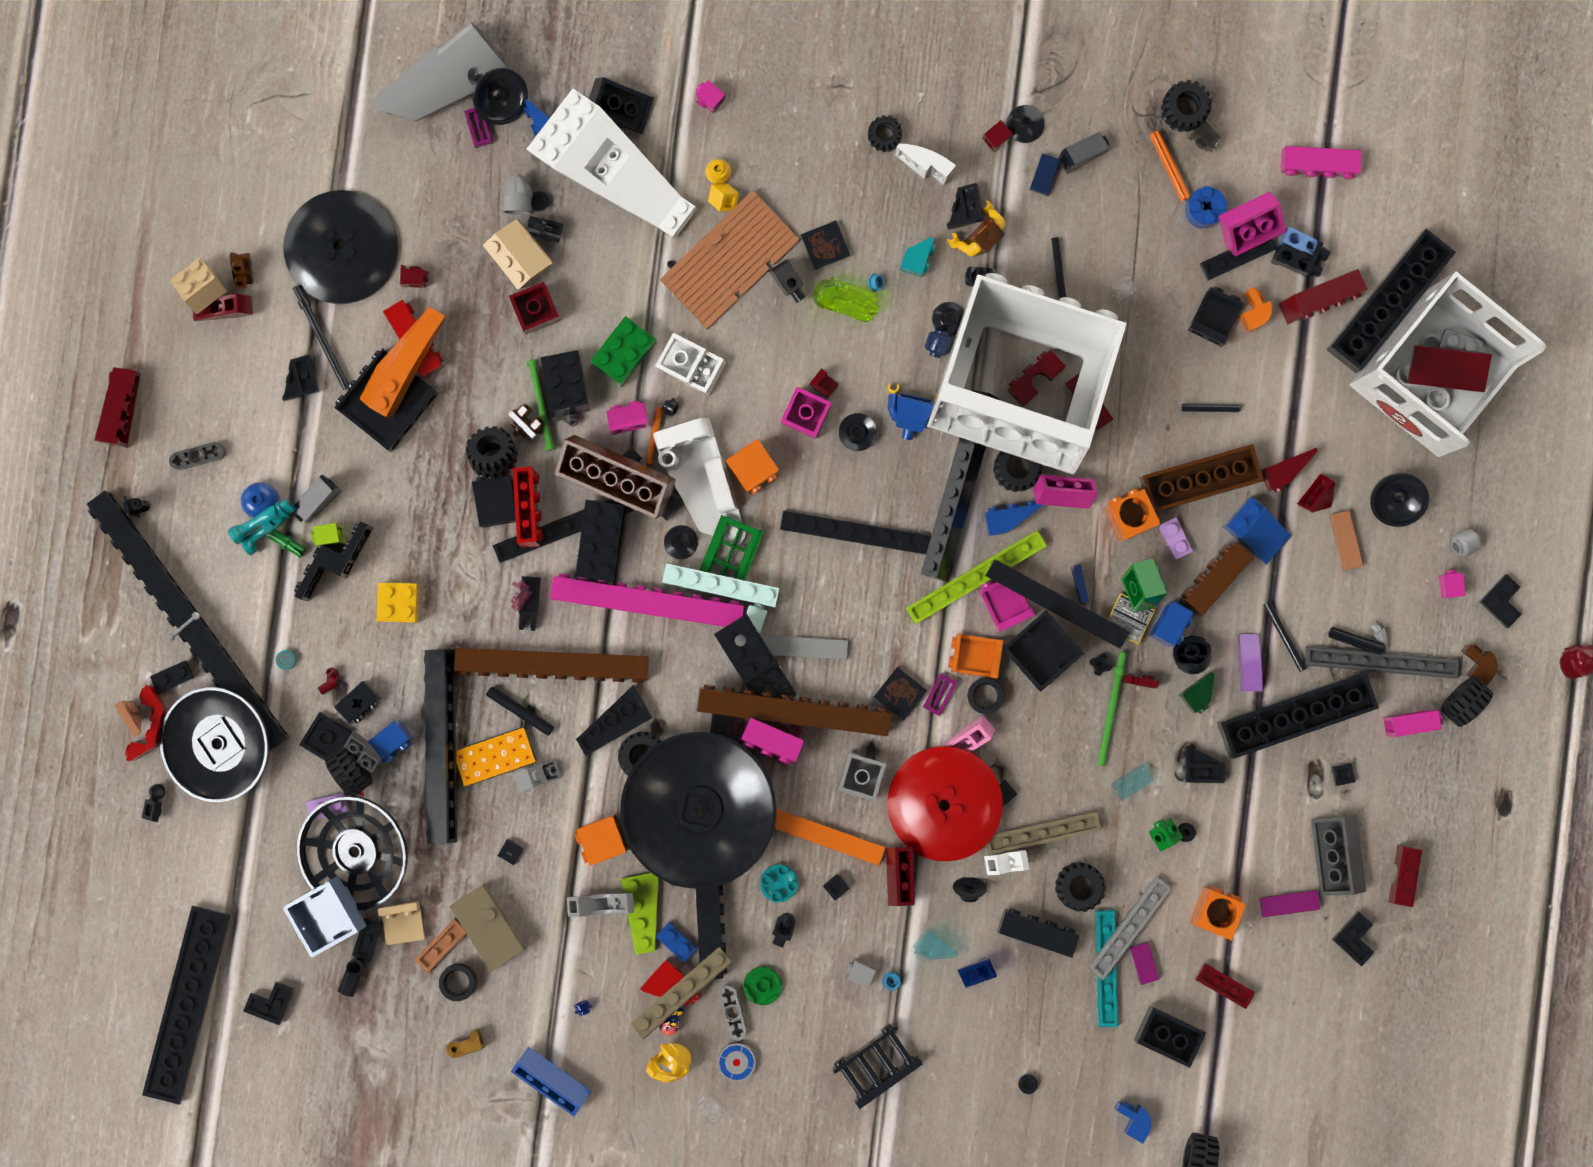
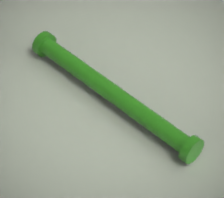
M538 359L529 360L526 363L530 367L540 418L545 422L542 427L546 442L545 451L555 450L557 448L553 443L537 368Z

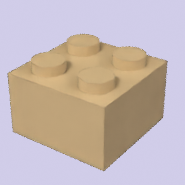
M201 257L170 280L184 302L196 314L227 292L214 271Z

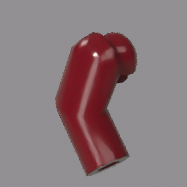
M333 667L326 670V682L317 687L322 695L338 685L339 673Z

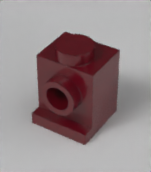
M401 265L400 285L402 287L426 288V283H429V271H424L419 266H410V269H407L405 265Z

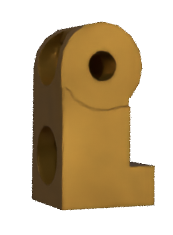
M480 1029L471 1031L468 1038L450 1041L446 1046L447 1055L457 1058L482 1050L485 1045Z

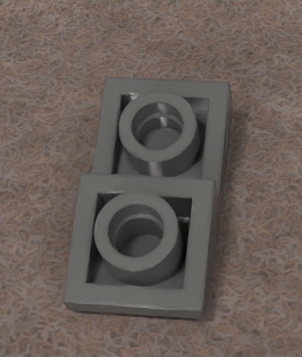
M353 731L343 747L359 757L356 763L373 773L381 758L361 735Z

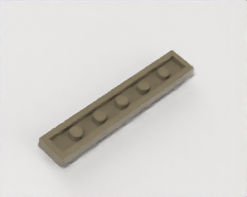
M1096 811L996 833L986 845L988 855H993L1102 830Z
M721 947L717 948L630 1024L641 1038L645 1039L733 962Z

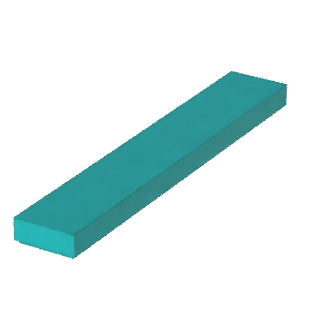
M1095 910L1096 955L1116 930L1115 910ZM1117 963L1104 980L1097 976L1098 1027H1118Z

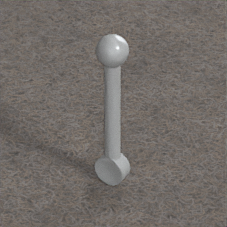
M194 612L192 617L173 634H168L167 639L173 641L175 636L185 627L200 618V613Z

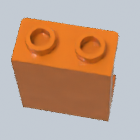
M957 633L956 637H952L951 648L954 649L953 656L949 657L948 667H951V672L998 679L1003 640Z

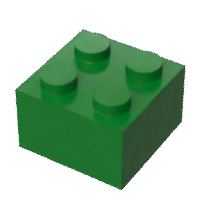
M1154 559L1132 563L1121 578L1134 613L1155 608L1167 594L1166 585L1161 580L1158 565L1155 564Z

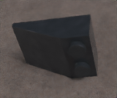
M604 77L595 78L589 100L600 106L618 127L643 134L654 98Z

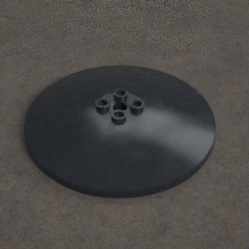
M683 733L654 745L634 765L622 792L620 804L621 825L632 853L653 875L680 887L692 889L712 888L742 876L763 855L769 845L775 827L776 798L773 785L765 768L743 745L715 733ZM697 804H702L705 807L704 814H696L694 807Z

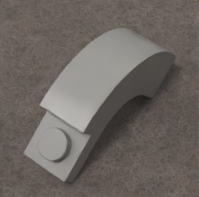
M613 892L567 897L568 917L608 913H634L633 893Z

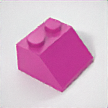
M633 401L626 407L616 405L610 407L609 411H606L612 435L650 427L644 402Z

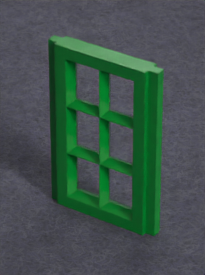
M721 515L699 571L710 573L715 562L723 565L721 576H724L728 567L737 571L735 579L745 581L764 531ZM728 525L738 529L733 543L723 540ZM741 531L752 534L746 548L736 545ZM721 543L731 547L725 562L716 558ZM734 549L744 552L739 567L729 564Z

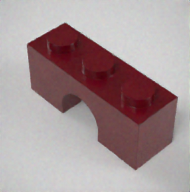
M1052 350L1048 353L1043 351L1036 358L1038 362L1034 366L1029 364L1022 371L1024 375L1020 379L1015 377L1008 384L1010 386L1007 390L1008 393L1022 407L1038 394V391L1032 385L1034 376L1043 375L1051 382L1065 369L1066 365Z
M1397 846L1395 858L1397 876L1395 882L1391 883L1389 903L1408 907L1414 906L1422 856L1421 849Z

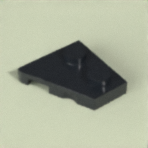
M974 183L958 187L955 196L956 201L953 203L951 210V219L947 223L949 230L984 221L978 184Z
M310 355L290 359L289 373L286 377V387L282 400L285 402L319 393Z
M1185 745L1186 783H1225L1224 763L1189 745Z

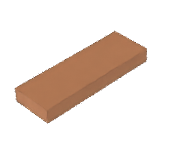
M1350 511L1329 515L1343 571L1363 566Z
M454 918L414 959L427 973L467 934L460 922Z

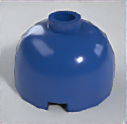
M256 482L249 485L241 495L242 509L250 518H254L267 507L275 505L277 502L280 503L278 491L273 486L264 482Z

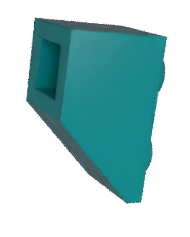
M930 237L907 248L900 271L921 277L922 273H927L930 264L926 262L929 255L933 256L936 247L933 244L934 238Z

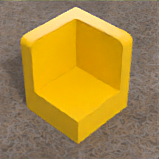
M727 183L711 184L708 202L720 212L732 211L737 206L739 193Z

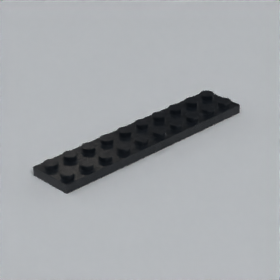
M194 905L191 907L142 1096L178 1105L182 1103L226 936L230 914Z

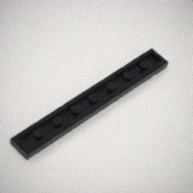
M609 499V500H607V501H604V502H611V503L621 504V503H619V502H617V501H615V500H612V499ZM624 505L623 515L635 511V509ZM584 510L540 526L539 529H542L543 540L540 541V546L521 548L517 544V536L492 545L499 563L581 532Z
M996 559L993 560L985 575L1119 649L1122 648L1130 633Z

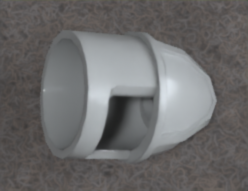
M517 173L509 179L502 193V212L514 215L531 214L532 189L526 178Z

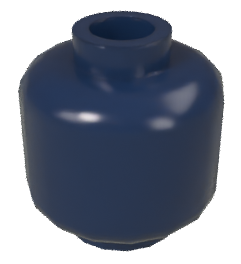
M941 329L929 332L925 349L930 351V356L940 358L941 355L949 353L952 343L949 332Z

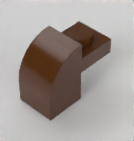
M1474 644L1465 645L1461 652L1475 662L1466 676L1469 678L1476 676L1487 686L1497 672L1498 664L1496 657L1491 651H1485L1482 654L1483 651Z

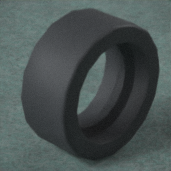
M991 678L976 680L968 689L967 694L968 703L972 709L982 714H991L999 710L1004 703L1005 697L1000 683ZM981 685H990L997 692V700L991 707H981L975 701V691Z
M455 963L448 966L439 978L441 993L451 1001L467 999L477 986L475 972L463 963ZM454 971L464 972L469 979L468 989L461 994H455L447 987V978Z

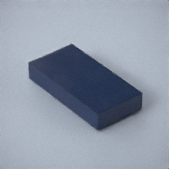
M1042 153L1029 189L1030 191L1048 196L1060 159Z
M1081 565L1072 566L1071 571L1079 603H1087L1089 598Z

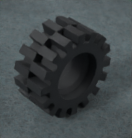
M882 115L881 118L878 116L869 126L868 141L877 151L890 152L893 148L896 149L897 145L901 142V124L897 123V119H892V116L888 115V117H885V115ZM882 127H887L892 131V137L887 141H883L878 137V130Z

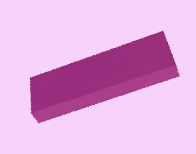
M1317 890L1259 898L1262 917L1320 910Z

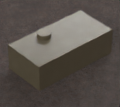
M485 883L449 906L491 972L526 949Z

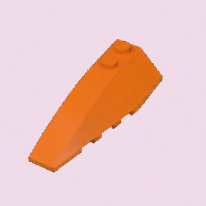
M428 307L376 366L360 400L383 416L394 417L446 316Z

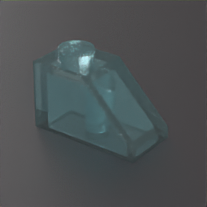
M928 928L913 945L914 949H916L914 953L922 960L924 958L936 960L958 956L954 949Z

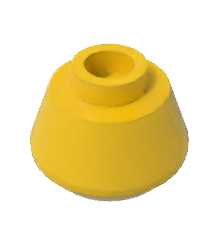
M713 159L707 164L705 174L711 183L722 184L730 178L731 167L723 159Z

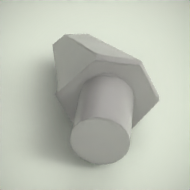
M1374 622L1370 628L1376 633L1374 636L1378 643L1384 644L1385 652L1389 648L1385 626L1381 628Z

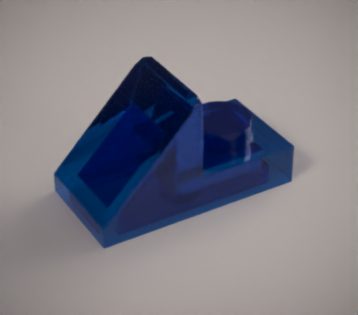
M985 957L976 963L957 970L965 988L997 977L990 959Z

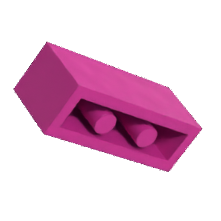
M1040 475L1033 488L1036 504L1090 509L1098 494L1094 479Z

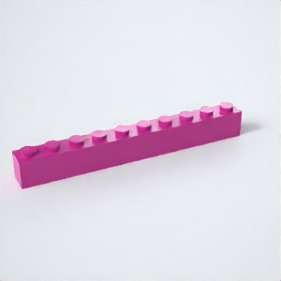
M559 573V577L554 576L550 596L551 600L726 627L742 617L744 612V606H741L739 601L730 600L728 604L722 603L720 598L711 597L709 601L703 600L701 595L692 594L690 598L684 597L682 592L673 591L671 595L665 594L663 589L654 588L652 592L646 591L644 586L635 585L633 589L627 588V584L618 582L613 586L608 585V581L597 579L596 583L589 582V578L578 577L575 580L570 579V575Z

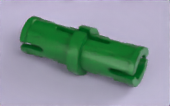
M276 529L267 536L268 539L279 544L281 549H287L298 556V558H301L303 556L302 552L306 551V547L292 540L291 536H286Z

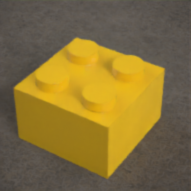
M378 583L377 621L419 623L420 585L412 583Z

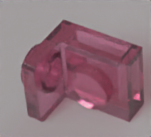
M521 580L519 583L515 581L512 583V585L521 590L520 593L516 592L511 600L513 603L511 607L519 612L532 594L528 590L530 586Z

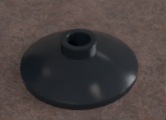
M1022 105L1010 112L1006 126L1012 132L1011 137L1020 143H1030L1038 139L1042 134L1044 119L1036 108ZM1023 120H1028L1029 125H1024Z
M862 413L848 415L839 426L840 441L846 448L852 451L868 449L874 443L877 436V428L874 421ZM860 430L861 435L855 436L854 431Z

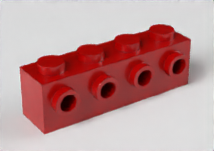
M532 466L513 468L517 544L521 548L540 546V541L543 540L542 529H539V522L542 521L541 510H538V503L541 502L540 492L537 491V484L540 483L539 473H536Z

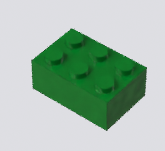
M625 316L590 362L623 387L657 341L648 332Z

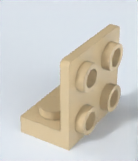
M420 901L378 908V915L382 916L387 945L425 939Z

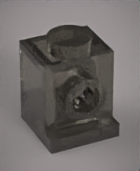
M1206 121L1189 137L1190 141L1192 139L1196 140L1195 143L1201 150L1204 149L1210 153L1219 146L1217 142L1221 138Z

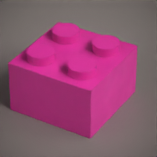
M796 387L781 419V424L815 440L831 407V402Z

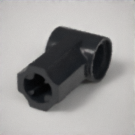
M354 957L347 963L345 973L338 988V992L342 995L354 997L361 976L366 969V961L364 959ZM352 963H358L361 968L360 971L353 970Z

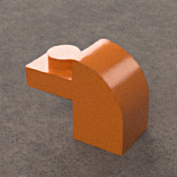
M1255 287L1244 293L1252 309L1239 316L1247 334L1264 325L1272 313L1271 301L1263 304V296Z

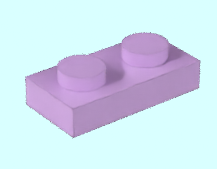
M1176 517L1158 526L1174 560L1193 552Z
M345 793L306 802L308 813L310 814L317 806L330 799L346 796ZM347 801L335 803L328 807L334 815L349 812ZM319 813L314 820L324 818L325 816Z

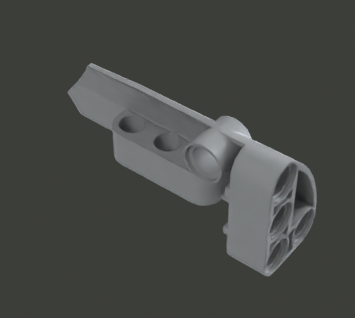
M470 22L445 44L430 50L375 97L374 110L417 122L473 94L477 81L486 72L495 68H510L483 32Z

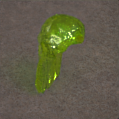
M833 276L831 279H824L817 283L813 292L814 302L819 308L841 313L863 322L873 320L872 315L877 314L879 311L877 304L879 299H877L878 296L848 282L840 281Z

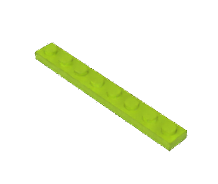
M1038 530L905 609L916 625L991 580L985 575L994 559L1011 568L1047 545Z

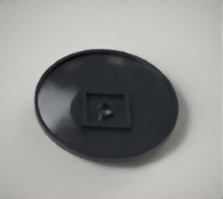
M329 191L305 202L291 218L284 237L285 263L294 281L307 294L327 303L351 304L372 296L388 281L397 262L398 237L390 217L374 200L353 191ZM337 241L344 242L342 250H335L334 245Z
M204 687L193 690L179 698L171 706L164 718L160 732V751L165 768L173 781L183 791L197 799L207 802H226L241 797L258 783L268 763L270 746L266 725L260 713L251 702L232 690L221 687ZM216 738L222 741L221 748L216 747Z

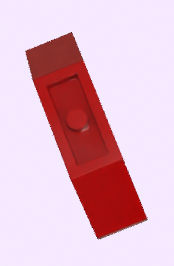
M145 685L139 695V699H141L140 704L155 707V710L150 715V729L145 734L147 742L146 744L137 741L130 742L125 750L126 761H135L159 745L161 727L168 709L159 694H157L154 686Z

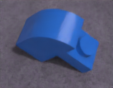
M1118 1101L1114 1107L1116 1111L1130 1118L1124 1132L1143 1144L1151 1130L1149 1114L1140 1104L1133 1110L1134 1106L1124 1101L1122 1104Z

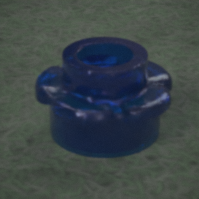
M588 1000L578 1002L574 1005V1013H579V1016L590 1013L592 1005L589 1004Z

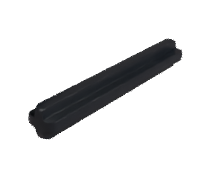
M491 687L487 691V697L545 735L549 736L554 730L553 725L498 689Z

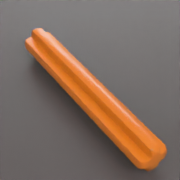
M1160 131L1151 133L1150 138L1180 200L1185 201L1189 199L1190 193Z

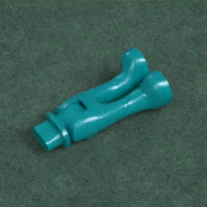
M287 499L281 503L277 502L244 524L228 529V534L234 543H241L248 555H253L257 551V541L281 526L287 518H290V514L296 508Z

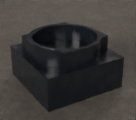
M1047 610L1002 648L1040 692L1085 654Z

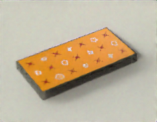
M525 726L456 750V766L464 788L537 763Z

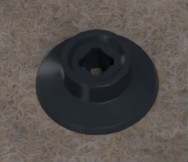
M954 302L941 303L932 314L934 328L949 332V336L957 334L964 310ZM946 315H952L953 321H946Z
M684 525L674 526L664 537V547L671 557L687 559L697 550L698 538L690 527ZM678 538L685 539L683 546L676 544Z
M963 877L953 883V890L960 896L961 900L971 903L976 902L987 892V885L978 878Z

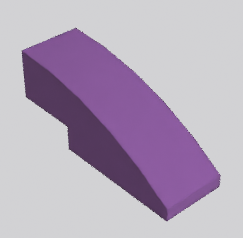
M1238 634L1240 692L1263 691L1258 634Z

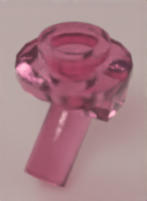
M780 723L776 727V729L799 739L803 737L801 726L792 724L790 729H787Z

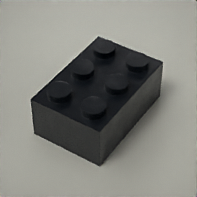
M579 351L541 357L549 410L552 418L590 411Z
M1149 1005L1134 1041L1190 1068L1206 1032Z

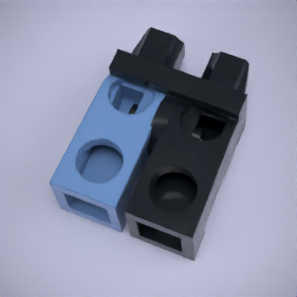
M1289 226L1286 232L1283 233L1270 263L1283 266L1304 277L1310 275L1318 278L1323 271V267L1315 264L1317 258L1324 262L1327 261L1331 251L1323 247V242L1317 241Z

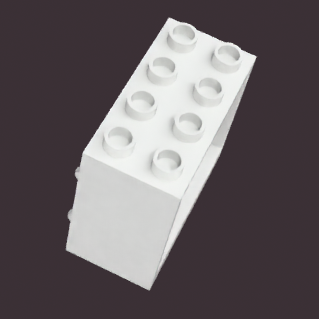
M988 273L985 276L978 274L967 301L927 427L1074 475L1090 448L1127 323L1118 321V316L1108 310H1097L1094 313L1082 309L1081 304L1072 298L1063 297L1058 301L1045 297L1044 292L1038 287L1025 285L1021 289L1007 284L1006 278L999 274ZM985 327H991L1079 356L1083 360L1065 422L964 389L982 330ZM967 338L972 339L969 348L965 347Z

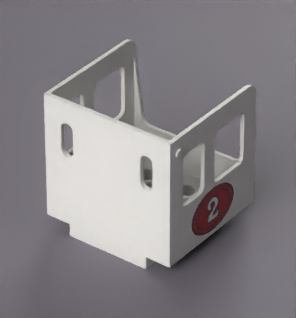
M1456 271L1427 289L1364 368L1351 381L1349 386L1433 454L1440 457L1465 448L1470 444V441L1463 435L1511 374L1519 366L1544 352L1547 346L1540 338ZM1462 289L1483 307L1472 311L1452 294ZM1492 317H1497L1526 341L1519 345H1514L1485 321ZM1444 329H1449L1482 341L1479 352L1492 354L1485 392L1407 383L1414 345L1438 347Z

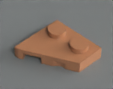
M120 701L115 704L133 736L135 737L140 734L141 716L139 712L141 711L135 702L132 703V701Z

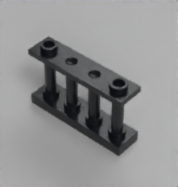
M896 1024L886 1025L881 1029L882 1033L846 1059L842 1057L834 1063L835 1067L832 1068L834 1074L841 1071L856 1092L857 1099H855V1104L859 1109L923 1065L918 1055L915 1057L913 1055L910 1056L894 1033L898 1030ZM886 1037L890 1039L904 1059V1065L899 1069L894 1067L878 1044ZM871 1048L888 1070L887 1074L889 1076L883 1080L878 1078L863 1056ZM854 1060L858 1061L872 1081L873 1087L868 1091L862 1089L847 1067Z

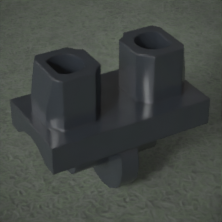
M530 216L527 230L535 238L560 243L564 224Z
M783 913L780 917H777L772 935H775L774 945L783 948L786 940H791L796 925L795 917L791 913Z

